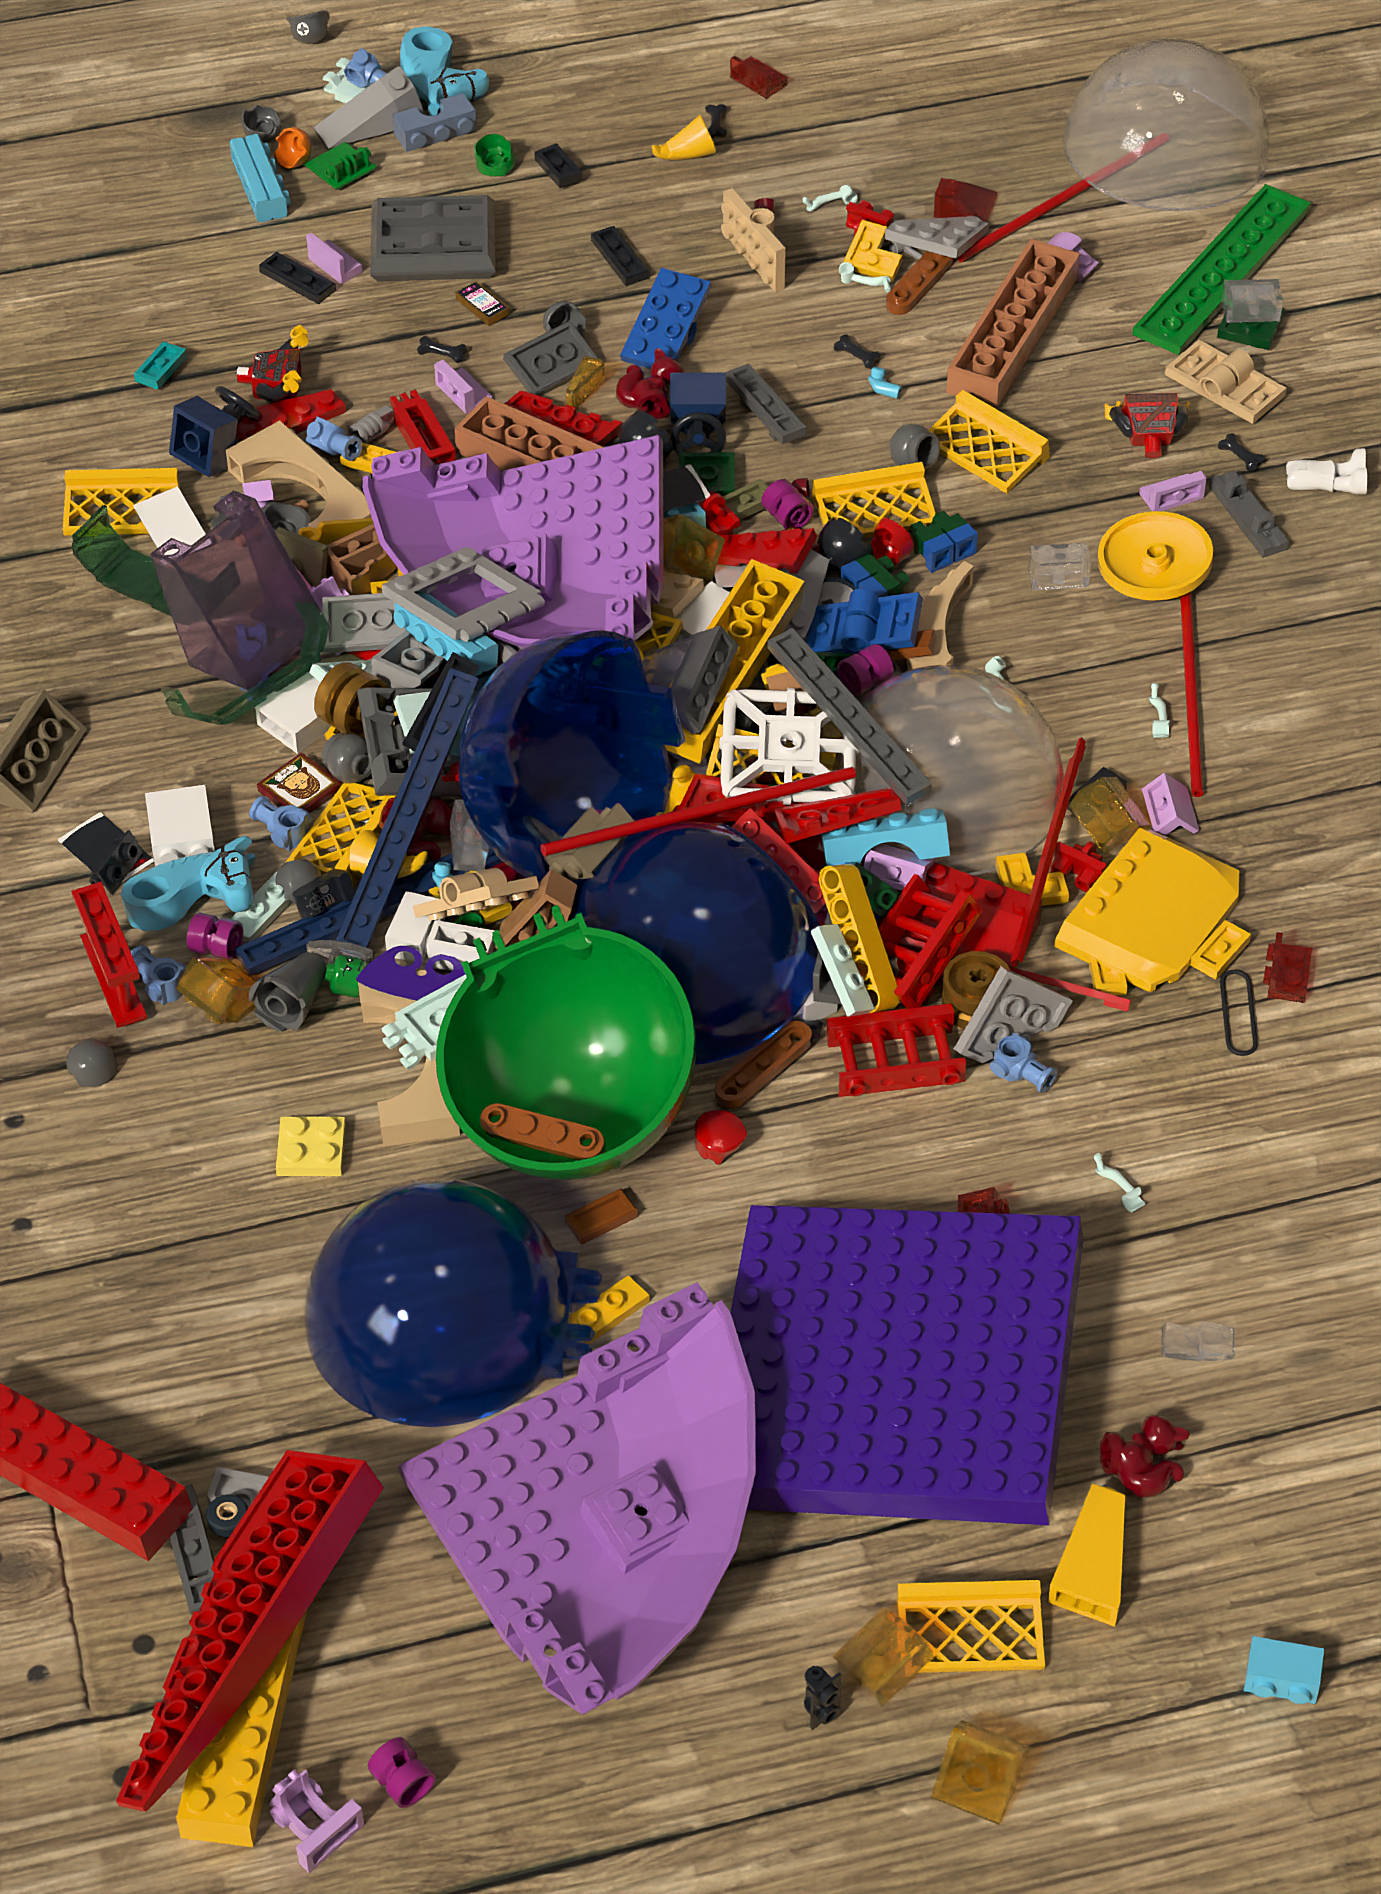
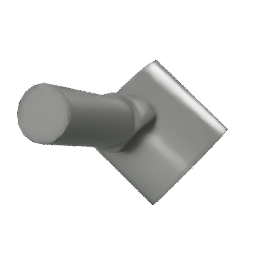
M891 241L893 245L889 249L893 253L898 254L904 251L918 260L923 256L911 246Z

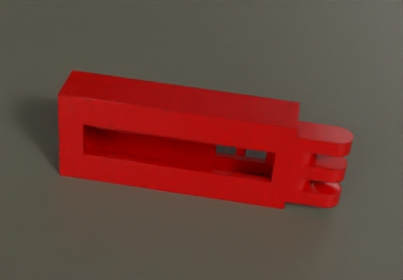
M416 389L410 391L411 399H409L406 392L401 393V402L398 401L396 396L389 397L390 404L394 410V422L410 449L421 447L434 465L456 460L455 448L426 399H421ZM417 418L422 419L427 429L422 430V428L420 427V421L419 419L417 420Z

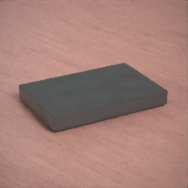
M571 321L505 353L503 360L528 393L542 396L599 367L601 363L599 357Z

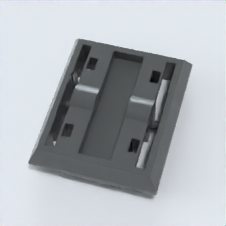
M488 195L377 198L372 203L370 276L376 281L486 279L495 273V201Z
M362 688L357 690L376 796L397 795L414 755L410 754L409 748L402 745L405 735L399 717L394 716V712L397 711L393 701L397 695L431 692L432 689ZM503 750L495 755L493 760L510 789ZM451 752L449 753L431 797H469L460 781L444 782L442 779L443 775L451 771L450 765L465 758L453 755ZM483 765L470 773L482 797H500Z

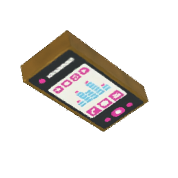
M477 281L455 292L456 300L488 326L510 315L509 307Z

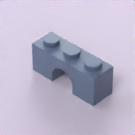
M464 93L441 99V113L438 115H423L417 107L393 114L394 135L405 151L409 152L477 131L476 110Z

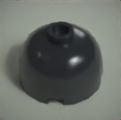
M638 410L630 415L622 424L619 433L620 444L659 435L663 441V461L674 450L673 441L666 429L664 428L660 431L655 426L658 421L647 412Z
M834 516L824 525L820 531L817 543L820 545L821 555L829 559L827 569L831 571L836 569L841 572V567L868 554L874 556V550L870 543L867 546L864 545L861 541L864 535L856 527L840 517L835 521Z

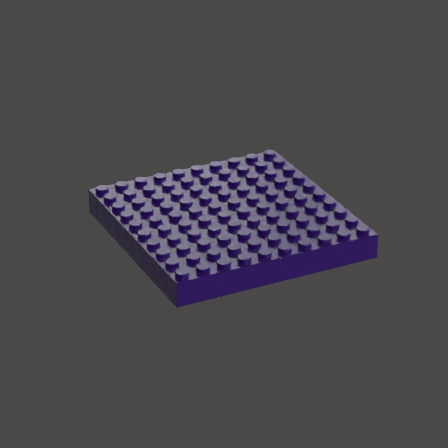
M751 1205L730 1312L755 1390L756 1473L747 1510L1049 1525L1084 1241L1080 1216Z

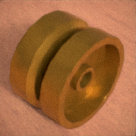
M342 662L334 666L324 676L318 686L314 698L316 716L345 734L351 733L365 736L357 690L362 688H388L387 684L351 662Z
M970 951L956 956L946 966L943 977L942 1004L952 1003L954 1010L953 1025L957 1028L965 1030L1000 966L1010 970L1007 963L998 956L987 952Z

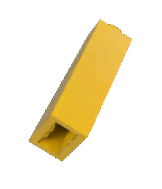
M1091 1485L1050 1584L1048 1603L1116 1626L1121 1598L1125 1512L1124 1494L1118 1493L1111 1487Z

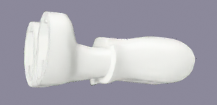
M1365 448L1355 449L1350 460L1344 463H1333L1332 460L1289 461L1286 464L1288 488L1292 490L1319 489L1330 492L1337 490L1350 492L1355 495H1366L1367 468H1365Z

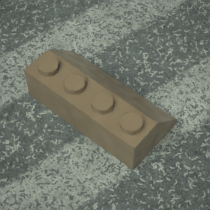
M45 690L24 701L0 737V804L29 813L36 809L87 730L82 723Z

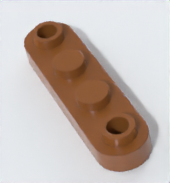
M926 251L887 294V310L897 315L910 312L952 266L953 258Z
M790 1021L779 1028L716 1082L715 1099L717 1103L725 1108H737L744 1104L810 1047L812 1036L810 1027L801 1021Z
M499 1103L486 1107L480 1116L481 1127L489 1137L575 1160L592 1158L605 1153L606 1150L604 1137L599 1130L593 1127ZM495 1115H501L498 1122H491ZM592 1139V1143L589 1146H583V1141Z

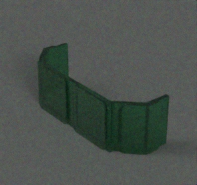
M104 504L72 535L73 555L87 571L94 575L96 581L131 599L149 604L153 609L185 623L192 624L196 618L199 621L209 616L239 585V576L236 573L235 563L232 561L210 583H207L131 549L110 525L107 506Z
M297 601L294 605L306 624L298 659L210 716L192 712L179 689L161 688L166 698L165 703L175 716L211 724L227 725L267 699L266 696L272 692L282 690L310 672L313 664L322 661L319 656L325 648L330 625L322 612L316 609L313 602Z

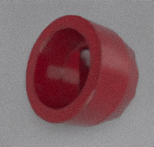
M771 198L757 199L754 201V209L764 208L774 214L775 201Z
M799 478L791 482L800 494H803L808 500L810 499L808 478Z

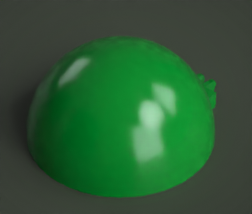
M559 905L551 908L558 926L547 930L545 919L539 912L534 914L533 917L540 933L506 947L500 931L496 930L492 932V938L498 951L489 955L486 952L485 943L480 937L473 940L480 958L470 963L468 961L461 963L467 978L454 994L440 1026L436 1047V1072L440 1092L452 1118L480 1150L501 1164L531 1176L557 1180H574L599 1176L632 1162L655 1145L668 1131L677 1118L692 1084L696 1060V1034L692 1013L683 988L672 971L659 957L640 943L624 935L588 927L582 913L576 914V918L566 922ZM499 1103L593 1127L599 1130L604 1137L606 1150L605 1153L592 1158L575 1160L489 1137L481 1127L480 1116L486 1107ZM495 1115L491 1122H498L501 1115ZM592 1139L584 1140L582 1145L589 1146L592 1143Z

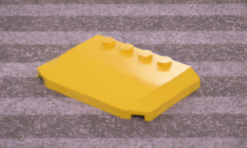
M1140 827L1064 920L1055 939V947L1087 963L1090 962L1091 957L1097 960L1098 966H1101V963L1111 967V972L1115 974L1118 971L1124 973L1127 982L1148 992L1155 991L1158 984L1165 981L1173 983L1180 979L1190 966L1191 957L1236 906L1239 896V870L1147 827Z

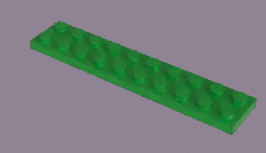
M1264 184L1135 324L1132 335L1180 355L1310 211L1311 202Z

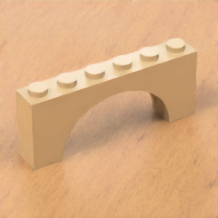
M281 421L272 424L226 450L228 471L241 483H249L265 478H287L302 482L315 489L326 501V506L323 512L313 522L308 524L309 527L317 528L321 521L372 518L362 490L352 485L342 472L336 471L326 458L319 456L309 443L303 442L293 429L287 428Z
M426 970L415 971L418 976H424L427 973ZM358 982L363 1023H393L396 1021L395 1013L416 1002L415 1000L371 989ZM426 1056L424 1068L411 1087L391 1099L377 1102L383 1147L460 1136L459 1126L452 1118L440 1092L436 1072V1059L430 1061Z

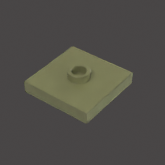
M279 527L274 531L271 573L284 561L290 559L310 586L317 587L321 584V580L326 577L328 546Z

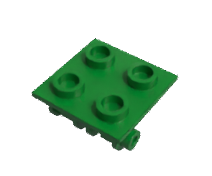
M346 142L304 163L308 169L335 190L377 168L369 160L371 151L368 147H359L355 150Z

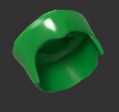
M500 134L485 135L475 144L476 167L483 175L504 176L513 169L517 156L512 149L510 140L507 141L504 136Z

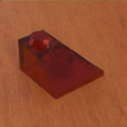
M941 178L935 192L933 218L975 216L980 218V221L987 222L997 197V192L967 182Z

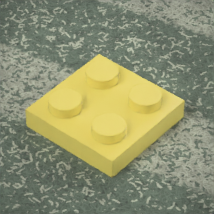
M280 1117L276 1160L277 1176H342L346 1127L345 1117Z

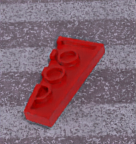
M332 389L255 407L261 412L263 419L260 422H256L244 416L239 425H237L236 438L241 442L278 421H281L287 428L293 429L298 434L307 430L309 424L315 422L317 417L328 421L345 413L346 406Z
M522 390L504 403L602 447L620 433L623 422L615 419L612 422L601 420V415L592 412L589 415L576 412V407L567 404L565 406L554 405L551 399Z
M796 528L785 531L772 530L760 533L747 532L736 535L723 534L714 538L705 555L709 563L737 567L741 563L748 565L751 559L777 570L785 568L788 569L789 573L798 574L817 539L814 528Z
M695 773L678 810L727 798L722 794L720 777ZM748 782L742 788L764 789L772 786ZM763 801L688 821H737L749 808H752L764 821H775L774 809L809 802H791V805H783V801Z
M892 788L776 808L774 809V816L785 844L879 816L890 815L901 810L900 797Z

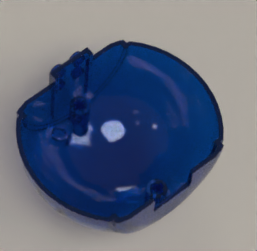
M577 630L548 636L519 650L500 665L476 695L464 722L459 747V784L462 798L474 826L493 852L523 877L537 876L539 883L550 871V866L543 859L541 843L524 825V816L530 815L535 817L563 837L589 807H593L595 810H604L606 807L612 809L617 803H620L634 821L652 817L658 812L664 813L672 785V769L665 745L679 747L686 741L672 689L670 687L648 684L641 656L633 639L605 630ZM646 831L628 835L620 844L617 857L610 863L601 865L595 873H592L594 875L593 878L570 880L577 884L576 892L600 888L622 875L647 847Z
M689 821L637 833L624 840L602 861L596 871L592 873L594 875L593 878L583 879L575 893L568 921L576 918V914L582 913L588 927L618 933L640 943L659 957L675 975L683 988L693 1017L696 1034L695 1065L720 1061L741 1054L769 1039L798 1013L813 991V972L819 950L811 930L820 926L814 911L802 892L781 866L754 841L728 825Z

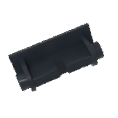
M127 830L123 836L113 841L112 847L104 856L106 860L101 861L96 869L90 873V884L102 882L110 895L114 894L144 852L130 830Z
M812 1666L805 1672V1681L808 1686L806 1687L804 1708L810 1714V1729L812 1731L822 1723L826 1725L833 1721L840 1710L842 1674L838 1672L831 1677L819 1666Z

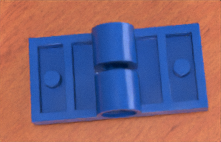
M661 268L620 354L621 360L651 369L655 361L654 351L656 348H660L666 356L673 357L678 362L684 346L691 345L695 338L697 318L712 288L711 281Z
M867 589L853 590L850 593L848 602L818 605L816 607L807 633L806 643L814 652H849L858 654L859 651L872 644H878L885 650L914 647L923 598L919 592L878 597L876 593Z

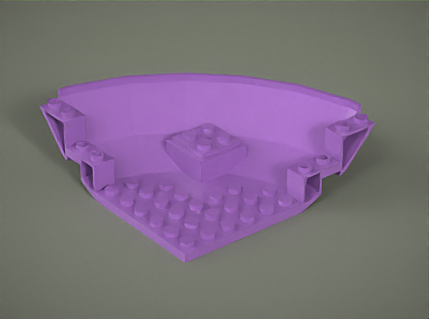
M659 435L504 471L499 470L487 453L434 465L421 447L373 458L371 465L372 479L368 475L363 476V491L380 545L403 575L462 548L469 547L508 572L513 566H516V569L510 573L541 591V596L545 601L543 607L526 613L483 634L521 648L592 652L610 646L634 642L652 627L651 605L659 603L664 586L663 441ZM475 572L458 575V580L449 584L440 583L437 585L436 590L429 592L431 596L459 616L508 594Z
M698 1282L645 1307L638 1329L582 1356L576 1377L398 1465L400 1476L502 1640L522 1663L530 1660L543 1681L542 1686L550 1694L582 1715L613 1698L619 1700L632 1693L696 1629L737 1550L756 1473L755 1390L730 1311L722 1300L716 1302L714 1307ZM635 1345L640 1350L631 1351L628 1346ZM642 1506L647 1510V1514L639 1516L635 1513L634 1509ZM554 1649L557 1654L549 1657L544 1651Z

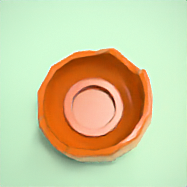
M298 127L284 129L280 136L276 138L279 147L274 151V157L278 164L285 169L302 166L309 160L311 155L310 138L304 130Z

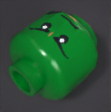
M338 955L334 964H327L324 981L330 982V991L333 994L357 998L359 997V987L356 977L367 966V962L365 959Z

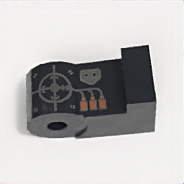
M331 869L295 890L292 896L300 917L311 918L342 901H350L354 898L356 892L348 871Z

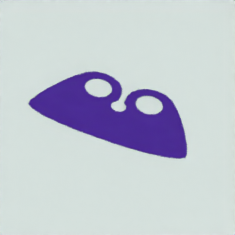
M400 945L385 951L359 973L356 980L371 989L418 1001L465 975V971L460 961L455 957L440 954L429 958L425 965L427 973L424 976H418L415 971L422 964L420 952L415 948ZM403 951L409 952L414 956L415 961L410 966H400L395 962L396 954ZM439 960H447L452 963L453 971L447 975H440L434 971L433 965Z

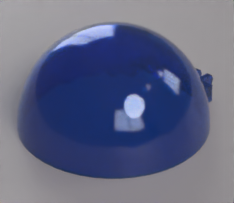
M425 1178L404 1182L378 1192L355 1207L334 1228L322 1246L311 1271L305 1301V1328L309 1351L322 1377L332 1389L347 1402L374 1417L393 1423L420 1427H441L472 1422L502 1411L531 1392L545 1377L563 1379L565 1359H581L582 1356L592 1352L589 1344L582 1343L581 1341H591L595 1331L588 1325L570 1324L573 1303H597L600 1292L593 1286H597L602 1282V1275L596 1270L579 1268L578 1252L557 1251L546 1232L528 1212L513 1200L495 1190L473 1182L452 1178Z

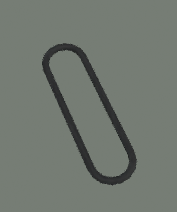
M1228 970L1220 977L1226 1045L1232 1053L1239 1056H1247L1254 1053L1258 1044L1251 980L1246 973L1240 970ZM1232 974L1242 976L1247 983L1253 1046L1248 1051L1234 1049L1230 1041L1225 978Z

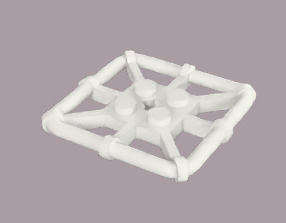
M787 688V691L733 689L727 693L723 713V735L719 739V748L722 750L720 781L722 794L727 798L762 789L742 787L763 771L784 772V783L792 782V773H814L815 775L830 772L819 762L820 752L842 753L844 755V768L852 766L856 773V755L859 751L845 735L844 739L820 738V728L831 721L823 711L816 717L794 716V703L816 704L806 691H795V688ZM750 701L787 703L786 716L765 715ZM737 708L759 725V736L735 735ZM787 740H791L793 745L796 746L787 748L783 745L786 744ZM736 749H757L758 760L733 778L734 751ZM856 777L827 785L833 791L807 790L767 801H783V805H791V802H815L853 795Z

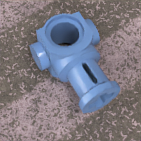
M362 48L353 54L352 60L344 68L347 81L359 88L369 87L387 74L381 70V65L377 58Z
M317 417L315 422L310 423L307 427L308 436L305 442L326 454L334 456L340 453L346 460L352 461L358 458L362 451V441L359 437L347 436L345 430L329 421Z
M266 796L258 797L249 810V816L252 820L261 821L267 825L268 831L272 833L271 839L274 844L288 851L298 846L309 831V825L313 822L311 815L305 809H299L295 805L277 807Z
M139 945L134 948L131 954L139 973L143 975L142 980L147 985L145 986V991L150 999L155 1002L159 1001L163 1005L167 1002L178 1000L187 988L186 979L190 977L188 968L182 962L177 963L172 958L156 959L150 954L151 951L146 946Z
M1016 1033L1002 1038L998 1043V1049L994 1052V1060L990 1063L991 1071L996 1076L1007 1081H1022L1026 1079L1037 1086V1091L1040 1093L1048 1091L1057 1077L1058 1070L1054 1067L1048 1068L1037 1061V1055L1031 1051L1032 1045L1027 1038Z

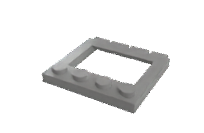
M469 547L439 558L382 585V595L455 641L461 639L468 642L483 633H487L526 613L543 607L545 604L541 591ZM474 572L508 593L456 618L417 595L418 593H429L436 590L437 585L440 583H452L458 580V575L471 574Z

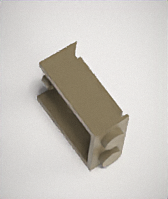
M617 803L612 809L606 807L600 815L593 807H589L561 839L634 820L620 803ZM627 836L545 856L543 859L549 864V870L552 869L568 880L593 878L594 875L592 873H595Z

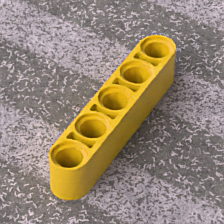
M850 863L826 866L819 874V884L832 924L839 925L846 944L851 949L856 967L863 977L864 985L875 1008L869 1013L894 1009L899 1003V998L894 993L897 984L860 872L855 865Z

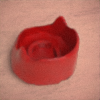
M886 517L881 518L875 527L870 544L873 547L875 559L886 555L892 560L895 567L913 553L914 543L908 531L900 524Z
M708 1111L703 1113L695 1122V1145L698 1153L703 1159H711L717 1165H720L726 1156L740 1148L747 1137V1131L742 1121L729 1111Z

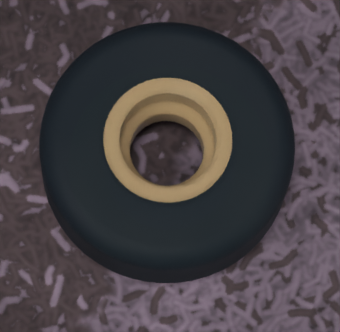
M232 1494L221 1495L212 1500L206 1511L207 1523L211 1531L222 1537H230L247 1511V1504L242 1498ZM228 1513L232 1514V1513H233V1515H232L231 1517H228V1518L222 1517V1516L225 1515V1514H228Z

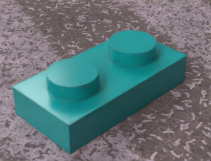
M163 341L134 373L135 382L158 390L187 358L186 349Z

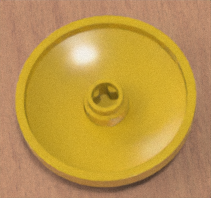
M1143 512L1118 521L1106 531L1098 547V565L1104 580L1118 592L1141 600H1167L1185 595L1204 582L1213 565V545L1207 532L1192 519L1171 512Z

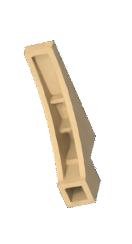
M966 561L961 563L956 569H952L947 578L940 585H935L922 602L917 631L934 629L937 638L932 654L906 659L907 678L934 693L952 677L954 656L948 653L945 633L954 609L961 598L972 587L974 566Z

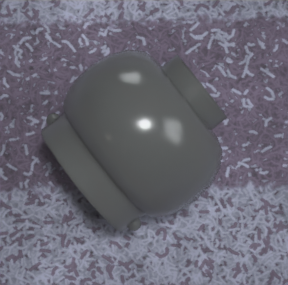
M918 424L903 425L897 429L890 440L891 458L897 466L922 462L924 469H928L935 464L940 453V443L933 432L931 433L926 427Z
M338 733L327 740L322 751V761L334 778L348 784L359 783L370 775L371 767L366 740L363 736L351 733Z

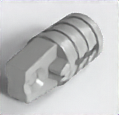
M385 405L374 412L368 413L348 428L349 437H359L363 443L369 444L381 436L394 423V410Z

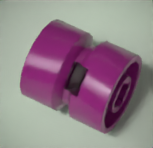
M779 479L769 485L761 498L762 506L776 518L784 529L791 526L801 529L812 517L813 505L803 494H800L798 489L786 479Z
M872 644L859 651L858 654H853L841 660L837 668L840 681L852 695H860L871 689L873 685H878L890 679L894 671L890 656L878 644Z
M201 912L196 913L188 928L187 947L191 952L209 955L212 952L214 957L234 960L236 958L235 948L242 945L243 924L232 919L221 918L219 920L214 915Z
M396 1737L377 1749L367 1766L369 1772L379 1784L386 1786V1792L397 1806L407 1808L420 1801L429 1793L434 1786L436 1776L423 1760L417 1759V1752L406 1739Z

